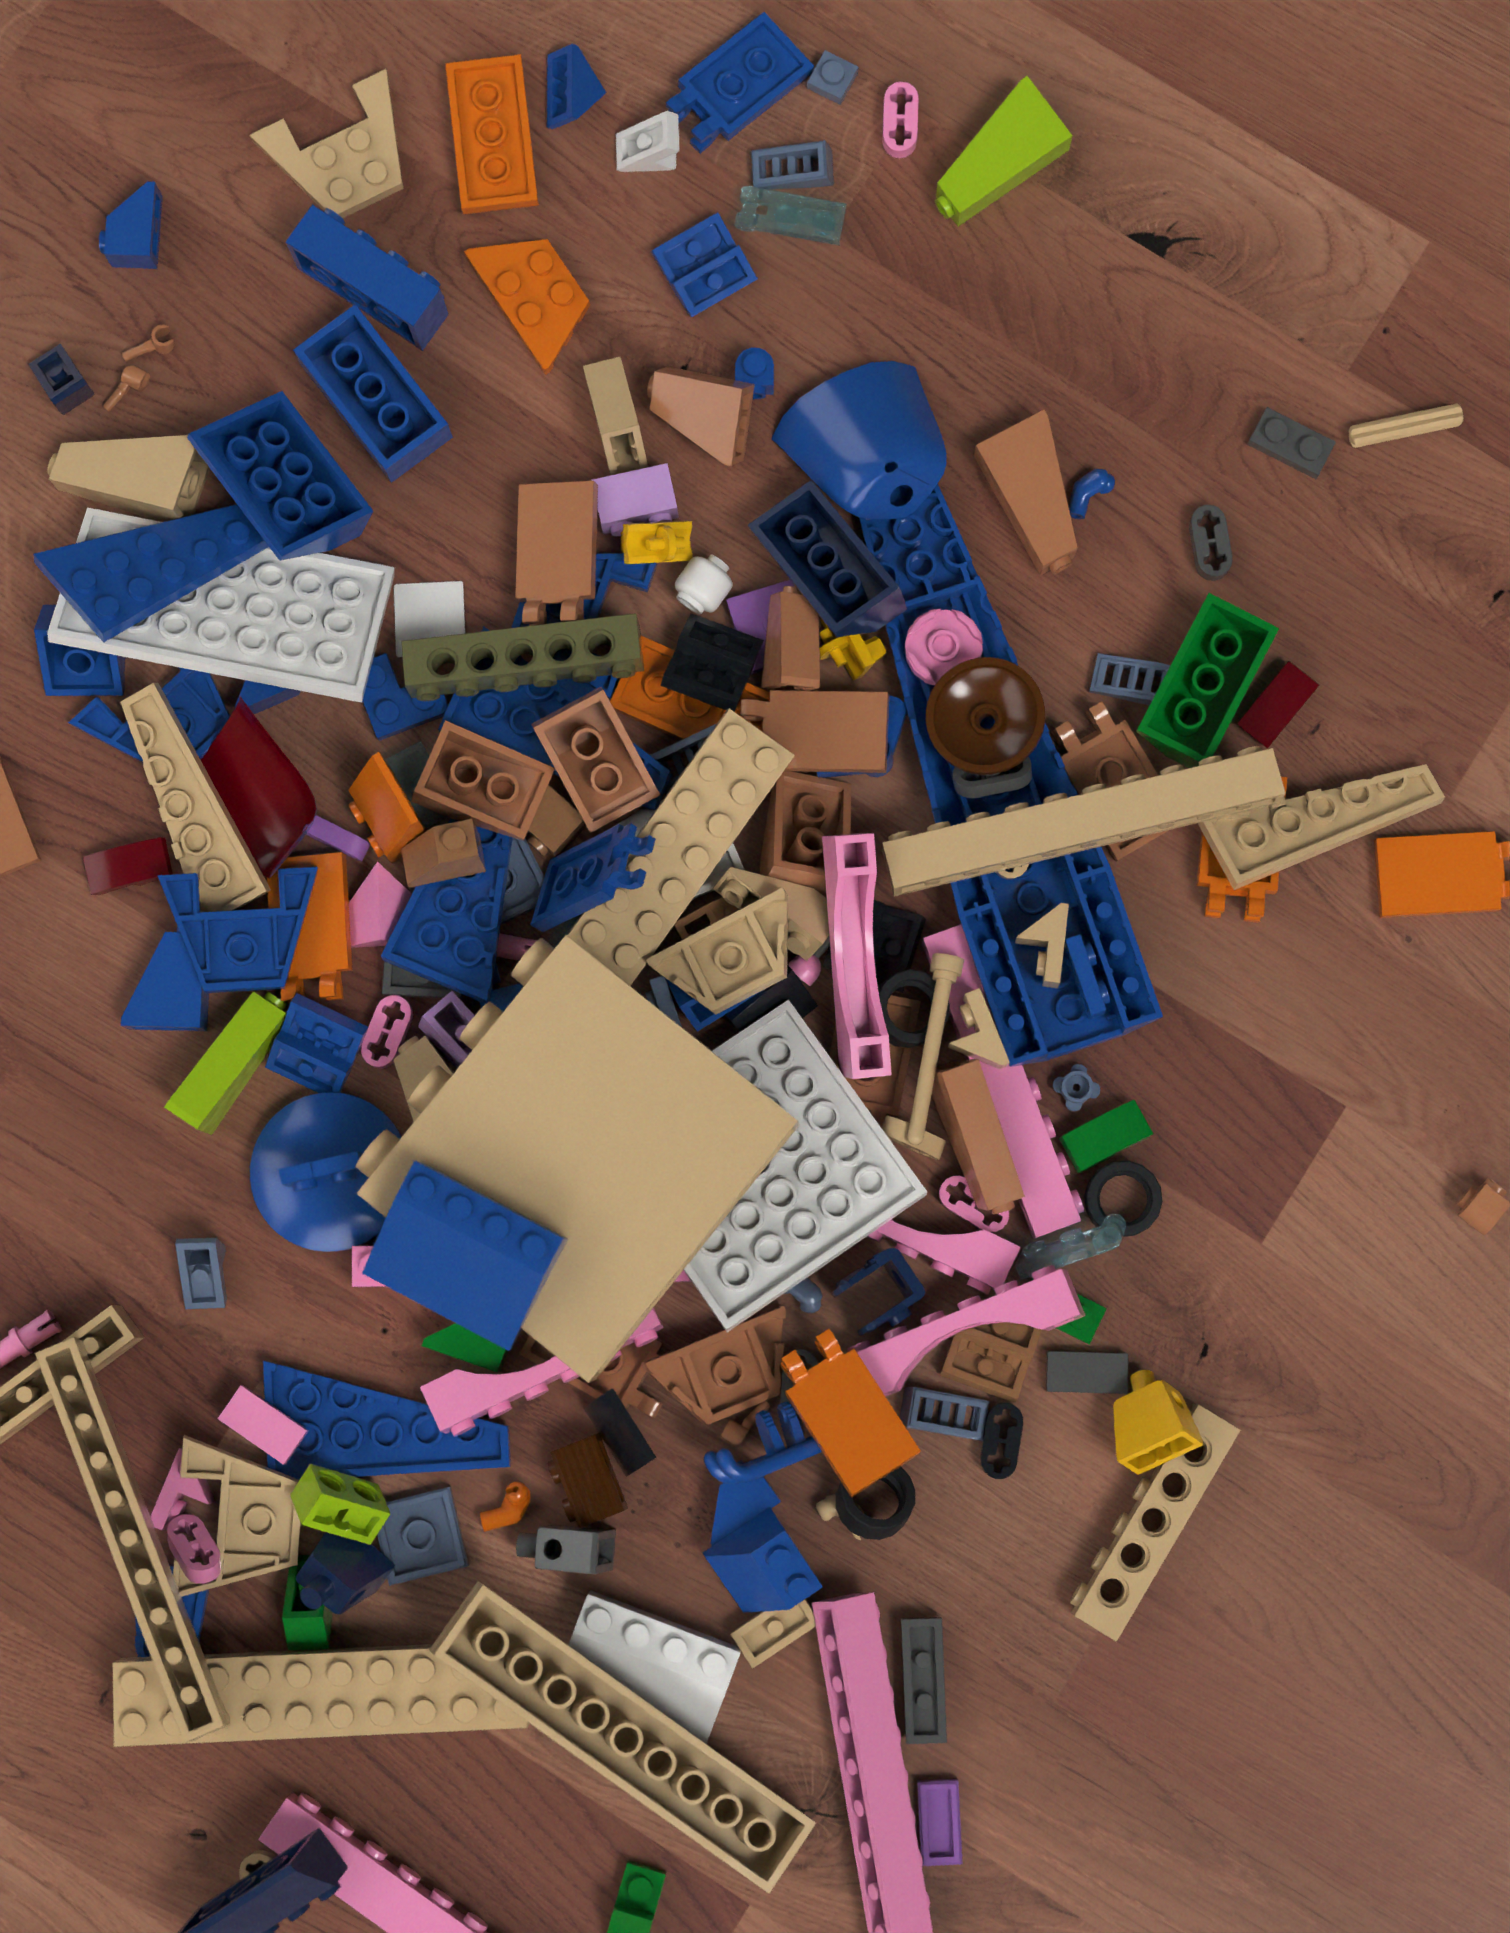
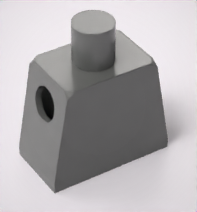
M562 1525L538 1527L537 1534L519 1533L516 1553L518 1557L535 1558L536 1569L599 1574L613 1570L616 1529L579 1528ZM559 1542L562 1546V1553H560L558 1550Z

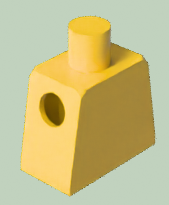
M1140 1370L1130 1376L1133 1392L1117 1399L1113 1404L1117 1462L1139 1475L1204 1445L1186 1402L1178 1390L1164 1380L1155 1381L1154 1373L1150 1370Z

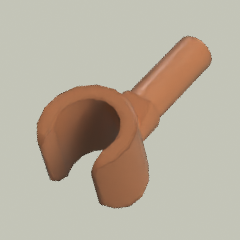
M167 325L156 326L151 333L152 339L122 352L124 360L129 361L154 350L160 354L170 353L175 345L174 339L164 343L157 341L159 337L170 333L169 327Z
M127 366L121 374V383L118 385V388L102 406L110 412L121 398L127 394L130 387L142 392L150 381V374L136 366Z
M767 1401L759 1403L744 1419L742 1425L730 1418L720 1438L733 1446L740 1445L755 1423V1414L768 1410L771 1407Z

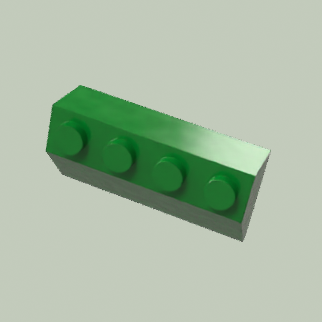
M1208 593L1136 732L1166 757L1187 768L1199 766V761L1212 757L1279 628Z

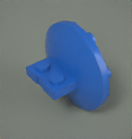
M335 1092L318 1093L302 1097L277 1112L260 1133L253 1149L250 1164L252 1194L261 1215L269 1226L284 1239L295 1245L322 1252L352 1249V1246H361L376 1238L386 1217L357 1194L369 1178L356 1168V1164L369 1145L384 1130L388 1129L399 1139L402 1138V1135L391 1119L383 1111L364 1099Z

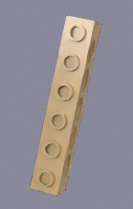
M1193 1404L1189 1411L1204 1443L1202 1445L1203 1453L1201 1457L1196 1461H1189L1183 1454L1157 1466L1150 1479L1143 1477L1132 1494V1498L1137 1500L1129 1514L1121 1513L1111 1530V1533L1116 1535L1108 1549L1101 1547L1090 1568L1095 1570L1088 1584L1081 1582L1071 1597L1070 1603L1074 1605L1071 1613L1116 1642L1241 1431L1199 1404ZM1170 1473H1177L1183 1482L1181 1491L1174 1496H1168L1162 1487L1164 1478ZM1157 1508L1162 1514V1523L1158 1529L1147 1531L1142 1525V1516L1146 1510ZM1130 1543L1138 1544L1142 1551L1140 1561L1133 1566L1125 1565L1121 1559L1122 1549ZM1107 1579H1117L1121 1584L1120 1595L1112 1601L1104 1600L1100 1594L1102 1583Z

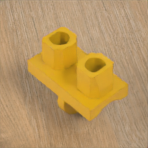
M692 521L623 524L621 551L624 553V563L642 564L690 561L693 558L690 546Z
M822 619L820 620L824 630L819 635L825 644L819 648L820 660L832 657L837 667L845 665L853 681L863 677L886 654V649L881 639L877 636L863 641L860 634L836 637Z

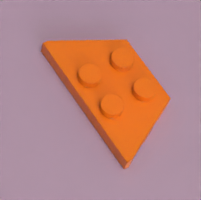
M548 239L469 248L464 251L466 259L544 374L550 373L554 367L555 359L563 346L568 344L573 335V329L584 317L590 307V302Z

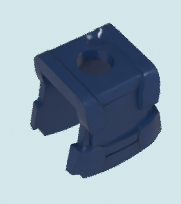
M889 1248L872 1256L873 1258L867 1260L866 1264L863 1265L864 1268L856 1269L835 1284L837 1289L832 1292L834 1298L884 1266L905 1297L903 1301L858 1330L857 1332L860 1336L872 1332L887 1321L894 1327L912 1314L908 1307L925 1295L923 1285L901 1252L896 1248Z

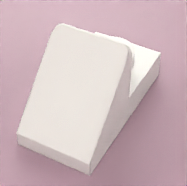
M665 111L616 133L618 171H670L676 169V153L679 152L678 114Z

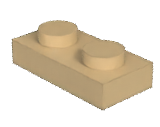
M805 1599L790 1610L763 1611L732 1631L730 1635L753 1669L816 1627L814 1613Z

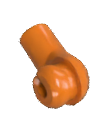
M519 1481L510 1483L505 1489L506 1495L499 1508L480 1512L484 1532L517 1524L522 1520L531 1501V1492L525 1484Z

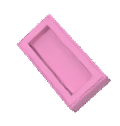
M240 1385L218 1417V1420L283 1465L288 1462L309 1431L244 1385Z

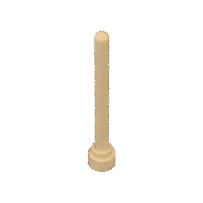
M934 953L932 955L930 971L933 972L932 979L936 983L907 1136L908 1141L913 1145L920 1144L924 1138L951 985L955 984L957 977L962 975L964 959L950 954Z

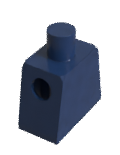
M325 1532L296 1576L297 1582L304 1587L300 1593L301 1600L310 1609H318L324 1604L334 1614L340 1615L376 1593L396 1565L372 1544H365Z

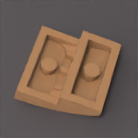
M969 1294L967 1299L974 1296ZM1007 1322L984 1324L963 1330L953 1336L940 1376L1016 1403L1042 1330L1025 1324Z

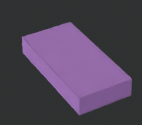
M958 1779L917 1780L922 1866L962 1864Z

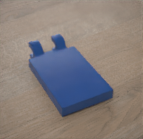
M763 12L678 80V87L681 92L670 98L666 102V107L669 109L668 111L678 114L679 123L688 116L691 110L700 118L702 122L691 129V134L694 137L690 140V144L701 154L714 142L720 133L727 141L732 139L808 78L814 71V65L772 19Z
M632 823L625 827L618 824L550 859L530 925L541 932H545L613 899L616 888L637 889L643 886L646 872L642 869H637L636 871L625 870L629 854L644 856L651 853L656 839L651 835L644 838L635 837L637 827Z

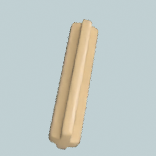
M1451 404L1352 425L1348 430L1349 441L1352 447L1357 448L1457 427L1464 420L1463 412L1459 404Z

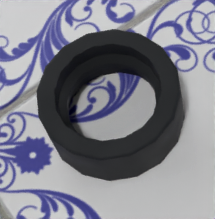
M909 969L897 972L878 985L882 1012L889 1034V1043L894 1046L911 1048L925 1043L928 1024L915 1032L903 1031L894 1025L887 1011L888 999L892 992L899 987L907 985L922 990L932 1005L936 981L932 979L933 976L925 971ZM949 1001L944 1026L947 1023L949 1017Z
M1128 1160L1112 1162L1099 1169L1089 1180L1084 1195L1085 1209L1092 1223L1105 1234L1115 1237L1135 1236L1150 1228L1159 1217L1163 1203L1161 1186L1155 1175L1143 1165ZM1126 1175L1135 1178L1142 1184L1146 1192L1147 1203L1145 1210L1139 1218L1132 1222L1120 1223L1113 1221L1105 1215L1101 1208L1100 1193L1102 1187L1115 1176Z
M901 1466L880 1479L895 1491L898 1498L896 1512L887 1519H874L863 1514L855 1505L853 1498L849 1495L842 1482H840L836 1491L835 1508L841 1522L852 1533L864 1539L881 1540L895 1535L904 1527L915 1506V1487L910 1475Z

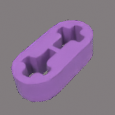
M317 815L313 825L306 834L360 862L363 861L370 847V843Z

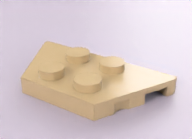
M782 887L649 957L646 961L652 969L717 1015L787 978L788 895Z

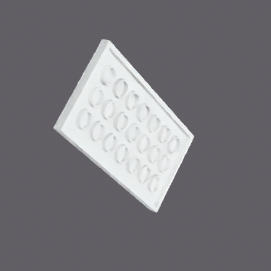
M87 507L76 543L162 522ZM270 547L104 643L60 593L47 632L48 642L362 703L394 579L395 567L324 553L279 561Z

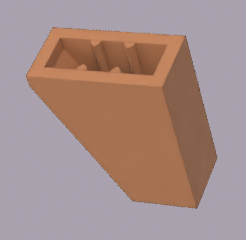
M667 366L654 371V375L649 380L647 395L651 398L649 410L722 464L733 466L744 461L755 384Z
M784 586L783 592L780 591L770 595L761 689L782 691H810L818 689L820 686L819 615L795 586Z

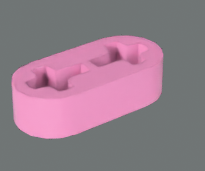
M895 82L890 85L884 96L882 142L885 151L895 158H905L912 154L917 143L919 98L914 86L907 82ZM897 95H905V101L907 102L904 114H897V103L894 102L897 100ZM897 125L904 126V138H907L904 140V145L901 146L896 145V140L894 139Z
M390 995L383 998L377 1005L361 1046V1054L364 1060L374 1068L383 1069L394 1064L393 1059L399 1055L397 1049L404 1043L412 1023L413 1009L409 1002L401 996ZM396 1003L401 1004L400 1010L405 1016L403 1020L396 1019L391 1030H388L386 1027L389 1023V1017L385 1014V1010L387 1007L394 1008ZM385 1033L388 1035L385 1047L390 1050V1054L388 1057L380 1056L379 1060L375 1061V1054L370 1051V1046L372 1044L379 1045Z
M951 1176L941 1184L939 1189L941 1204L980 1230L985 1229L995 1233L1003 1229L1007 1224L1009 1210L998 1214L1002 1217L999 1223L993 1221L988 1226L982 1222L984 1215L974 1209L976 1206L975 1201L970 1206L960 1200L955 1205L948 1201L950 1194L946 1191L947 1186L956 1187L959 1183L965 1186L963 1193L973 1199L965 1177Z
M190 1514L179 1515L173 1518L167 1527L168 1545L185 1576L190 1581L198 1584H205L215 1580L221 1572V1556L204 1523L199 1517ZM186 1532L188 1536H193V1541L188 1542L186 1536L181 1533ZM200 1556L207 1565L202 1566L200 1562H195V1557Z

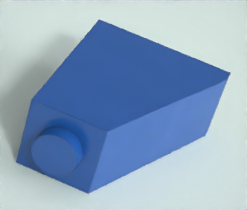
M178 926L177 932H165L121 1017L122 1027L128 1030L207 1032L209 993H204Z

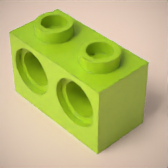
M309 1464L290 1494L301 1525L371 1545L391 1514L378 1484L313 1464Z

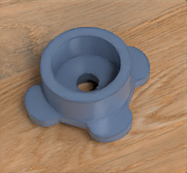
M1082 1064L1073 1065L1070 1073L1064 1077H1057L1053 1081V1090L1063 1096L1066 1100V1108L1070 1111L1080 1110L1082 1103L1089 1098L1095 1099L1100 1094V1086L1092 1081L1091 1077L1087 1074V1068ZM1074 1084H1078L1080 1086L1079 1091L1073 1090Z

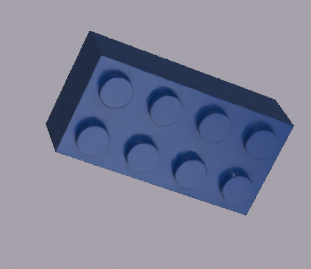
M312 204L286 240L287 247L297 268L350 304H356L362 312L423 351L449 315L444 301L445 297L439 288L440 283L427 272L421 271L420 274H417L408 268L409 263L395 251L389 250L386 253L376 247L377 242L363 230L358 229L354 232L344 226L345 221L331 209L326 208L323 212Z
M356 304L293 349L302 368L391 483L453 438L446 420Z

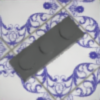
M942 1617L901 1618L906 1744L947 1743Z

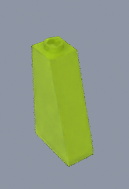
M1028 76L1020 80L937 183V199H935V204L942 216L946 219L951 217L958 227L1070 149L1073 135Z
M253 991L171 1096L164 1108L197 1130L212 1135L272 1048L274 1039L281 1031L287 1013L283 1010L287 1004L268 991L264 997Z

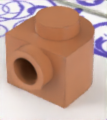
M1489 1178L1482 1185H1479L1477 1189L1470 1186L1456 1203L1461 1208L1458 1216L1484 1236L1495 1226L1510 1207V1202L1504 1198L1507 1192Z

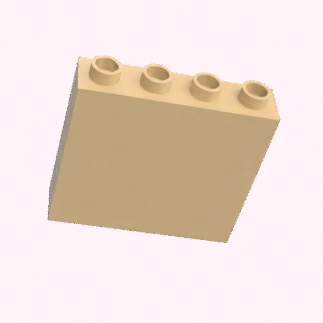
M565 935L556 948L543 938H540L522 956L513 969L511 976L524 987L504 1012L492 1002H488L471 1019L459 1039L471 1048L472 1051L454 1074L450 1075L438 1065L420 1082L408 1100V1104L417 1110L420 1116L403 1137L399 1139L386 1129L369 1145L356 1164V1168L369 1178L357 1194L387 1217L394 1198L415 1160L438 1170L567 1238L568 1241L522 1329L589 1383L598 1378L800 1124L798 1120Z

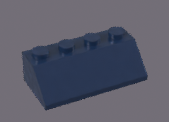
M812 480L748 524L751 532L836 637L876 632L907 610L900 587Z
M318 1828L197 1908L178 1933H274L280 1927L278 1924L286 1917L290 1922L296 1920L309 1909V1902L318 1897L322 1902L332 1896L341 1887L338 1881L348 1869V1866L321 1829Z

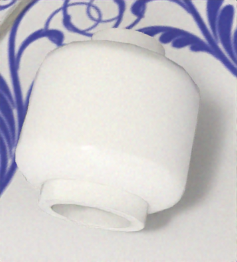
M710 555L708 559L699 556L693 557L675 581V588L678 591L676 598L696 614L701 615L703 611L714 612L733 586V582L727 574L729 566L714 555Z

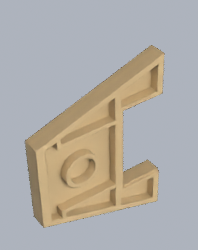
M386 69L352 85L368 118L300 151L284 118L249 135L252 142L324 211L326 208L331 209L342 218L404 189L389 78Z
M184 1435L180 1478L221 1480L217 1547L221 1556V1572L215 1580L209 1583H194L185 1576L177 1560L174 1558L173 1577L181 1597L296 1566L298 1563L300 1520L290 1494L299 1482V1479ZM195 1557V1562H200L202 1566L207 1565L202 1561L201 1557Z

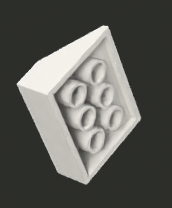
M592 1590L587 1594L568 1645L705 1744H707L741 1653L738 1646Z

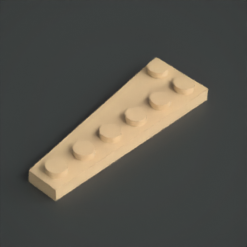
M152 683L122 700L121 705L137 751L143 759V767L150 785H153L160 808H158L162 821L166 822L173 842L171 847L175 858L179 859L184 874L196 873L199 876L200 912L234 911L271 891L159 683Z
M1427 764L1377 775L1372 779L1347 782L1338 788L1321 791V789L1308 791L1303 796L1286 800L1283 797L1281 803L1200 822L1198 825L1233 890H1236L1439 805L1443 802L1445 796Z

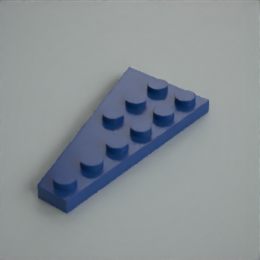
M483 626L482 631H490ZM520 655L516 658L514 664L524 666L528 662ZM489 658L482 659L477 663L475 669L487 670L492 666L494 660ZM534 684L518 686V689L510 692H498L495 689L479 690L477 695L468 697L457 696L454 693L438 730L439 732L441 731L446 720L555 768L534 731L532 723L575 701L577 698L573 697L558 684L544 688L536 687ZM633 743L660 793V796L641 806L656 810L671 779L670 770ZM555 769L553 775L559 776Z
M263 1361L265 1400L309 1430L286 1464L283 1465L267 1454L268 1468L300 1480L309 1464L353 1477L511 1467L509 1426L477 1418L473 1420L476 1426L471 1430L457 1436H453L451 1431L445 1434L440 1432L428 1404L273 1362Z

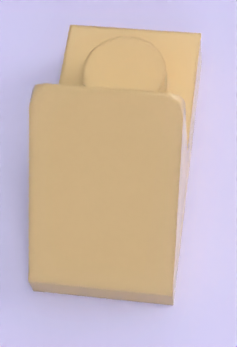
M1060 903L1016 937V944L1047 947L1046 952H1038L1036 975L1043 976L1042 987L1058 988L1060 984L1069 904Z
M978 988L965 993L963 996L965 1004L959 1006L966 1027H974L976 1033L949 1043L948 1048L973 1059H979L980 1062L997 1069L1007 1067L1010 1061L981 989Z

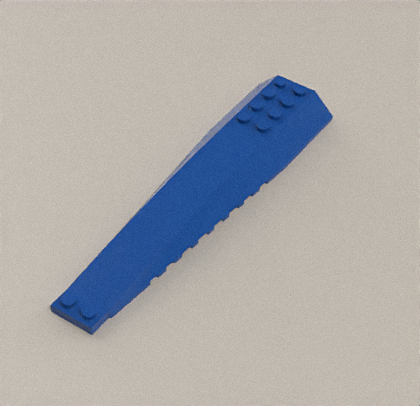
M892 461L887 463L885 471L887 473L894 471L898 467L897 463ZM938 484L917 510L905 518L867 519L859 517L866 547L900 587L907 607L906 611L886 624V629L935 823L949 821L951 826L965 823L968 816L976 813L989 812L990 816L1002 814L1006 807L1014 804L1028 803V806L1031 807L1043 804V800L1051 795L1066 793L1067 797L1078 795L1067 775L1063 760L1049 735L1046 723L1039 743L1028 756L1032 766V779L1028 785L1018 790L978 798H966L955 791L953 783V770L955 767L937 752L931 742L926 726L927 702L935 685L927 684L914 675L906 662L904 645L908 630L919 616L932 609L957 610L972 619L981 632L983 642L981 657L1000 658L1018 666L1017 658L1012 647L1008 644L999 618L990 604L986 589L980 576L976 573L972 564V558ZM908 485L896 487L890 495V502L895 506L906 504L912 497V488ZM984 718L980 726L988 729L994 725L995 721L992 718ZM1102 847L1031 863L1028 865L1027 870L1015 879H1004L994 872L950 883L958 917L998 1034L1010 1061V1067L1051 1060L1124 1036L1163 1018L1114 875ZM1013 868L1006 869L1005 871L1011 872ZM1060 903L1069 904L1065 939L1080 934L1084 944L1091 943L1097 965L1092 966L1096 981L1103 980L1109 994L1110 1003L1105 1004L1106 1012L1104 1015L1090 1020L1087 1018L1065 951L1063 953L1059 987H1042L1043 976L1036 975L1038 952H1046L1047 947L1015 943L1018 935Z

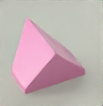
M378 861L349 901L351 948L386 946L412 895Z

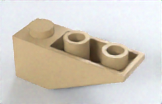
M730 867L713 889L722 895L726 902L736 906L738 909H742L783 887L788 895L787 948L808 961L829 936L827 898L811 887Z

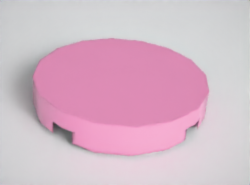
M932 609L919 616L908 630L904 645L906 662L914 675L927 684L935 685L954 666L970 659L981 658L983 642L981 632L975 622L964 613L953 609L951 611Z

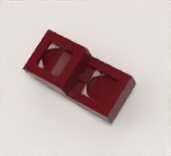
M1289 660L1237 725L1268 749L1320 684Z
M165 837L130 843L83 857L91 895L106 894L130 885L142 886L159 880L157 875H173Z

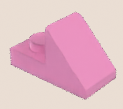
M179 1448L150 1516L154 1527L160 1530L167 1529L168 1524L173 1518L183 1515L187 1502L182 1500L184 1495L206 1504L215 1503L206 1479L180 1478L182 1448Z

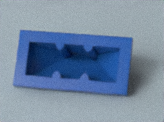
M570 44L547 55V128L553 130L578 119L606 94L580 48L575 44Z

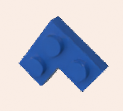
M387 653L373 658L363 703L378 741L444 717L448 708L445 695H440L439 699L433 701H420L417 698H411L406 687L400 688Z

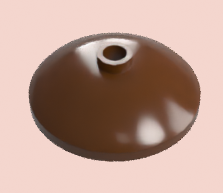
M974 658L954 666L935 684L927 702L926 726L935 749L952 766L972 774H997L1017 766L1036 748L1045 726V705L1036 682L1021 667L1000 658ZM984 718H992L995 721L994 725L988 729L981 727L980 723Z

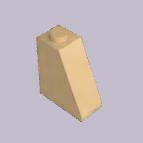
M621 357L583 366L610 475L647 468L648 463L641 431Z

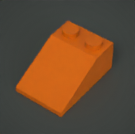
M380 752L372 755L348 790L354 800L348 806L359 824L367 822L373 833L367 839L378 858L386 855L388 860L394 863L403 857L401 849L427 830Z

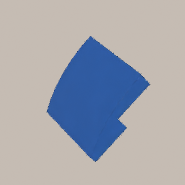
M718 212L651 251L662 273L691 318L758 279L741 247L737 246Z
M296 993L290 1002L281 1031L274 1039L265 1068L317 1093H341L359 1053L368 1026Z

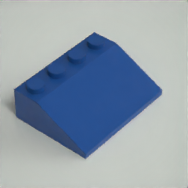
M283 391L197 429L187 436L188 440L279 561L331 551L361 536L374 512Z
M414 1160L394 1198L362 1274L510 1351L568 1239L438 1170Z

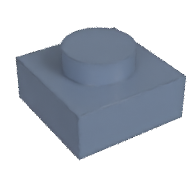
M824 50L807 82V89L841 105L858 74L859 67Z

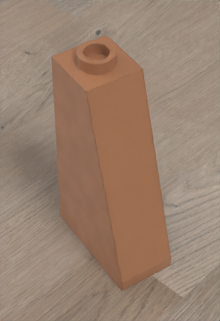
M1044 409L977 444L974 458L1039 574L1042 575L1051 571L1054 575L1073 564L1071 559L1075 557L1078 547L1051 426Z
M957 1059L937 1066L931 1096L977 1208L991 1210L992 1214H999L1015 1207L1013 1201L1025 1196L979 1059Z

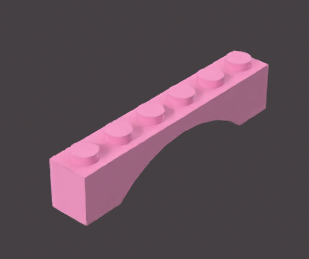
M874 833L822 836L839 1070L844 1077L851 1079L892 1075L889 1034L879 998L873 947V903L877 877Z
M893 1220L888 1221L867 1236L877 1242H880L882 1236L896 1242L895 1248L901 1254L916 1260L918 1254H921L933 1260L931 1268L949 1277H952L955 1271L969 1277L966 1285L987 1295L991 1289L994 1290L996 1287L1004 1284L1021 1248L985 1229L966 1234L940 1235L917 1231L898 1224Z
M1051 1265L1033 1272L1032 1277L1034 1280L1020 1286L1017 1280L1005 1283L994 1289L996 1295L982 1301L980 1295L971 1297L957 1304L959 1311L946 1316L943 1311L929 1314L920 1319L922 1326L910 1331L907 1330L906 1326L895 1328L883 1334L885 1341L871 1346L869 1341H864L847 1348V1352L852 1349L856 1350L884 1395L889 1396L901 1391L912 1370L927 1353L942 1341L963 1330L984 1324L1007 1322L1025 1324L1049 1331L1086 1315L1068 1271L1064 1269L1056 1271L1055 1266Z
M655 1308L650 1311L622 1348L632 1343H635L636 1347H641L658 1338L656 1331L664 1327ZM620 1350L611 1361L617 1359L622 1355ZM554 1356L548 1361L529 1369L500 1375L475 1374L456 1369L421 1386L420 1389L440 1432L446 1434L451 1431L453 1436H457L474 1428L476 1425L473 1420L487 1413L490 1419L511 1410L510 1402L522 1396H525L527 1401L532 1400L549 1391L547 1384L562 1378L563 1383H566L580 1376Z

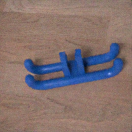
M785 1401L778 1404L776 1409L786 1446L779 1435L772 1416L767 1410H763L755 1414V1422L766 1451L765 1455L739 1465L734 1460L731 1451L722 1448L718 1452L712 1450L706 1452L704 1463L709 1473L715 1479L723 1483L735 1484L756 1480L819 1454L822 1451L812 1436L804 1437L794 1407Z

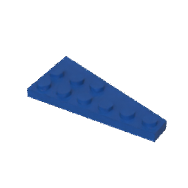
M236 504L34 553L33 556L36 566L104 643L269 546Z
M450 818L448 823L458 822V820ZM476 826L481 838L486 872L416 886L381 954V958L389 964L487 1004L491 999L513 837Z

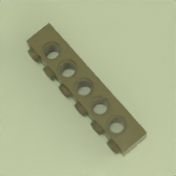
M636 613L401 641L405 687L411 698H417L420 701H433L439 699L440 695L453 693L462 697L474 696L479 693V690L495 689L498 692H510L518 689V686L529 684L542 688L551 687L557 684V680L573 678L574 682L587 683L594 681L597 676L612 675L614 678H628L634 676L635 672L644 671L641 631ZM599 645L611 647L610 652L605 656L598 657L592 654L593 650ZM567 649L572 651L571 656L567 660L556 661L553 659L559 650ZM522 654L533 656L527 665L518 666L514 664L516 658ZM489 658L494 660L492 666L487 670L475 669L477 663L482 659ZM445 663L455 664L454 669L449 674H437V670L441 665Z

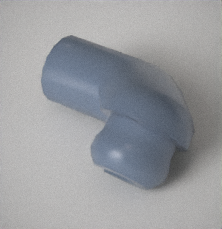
M809 1278L804 1279L784 1293L791 1294L798 1300L801 1310L805 1313H815L821 1307L822 1292Z

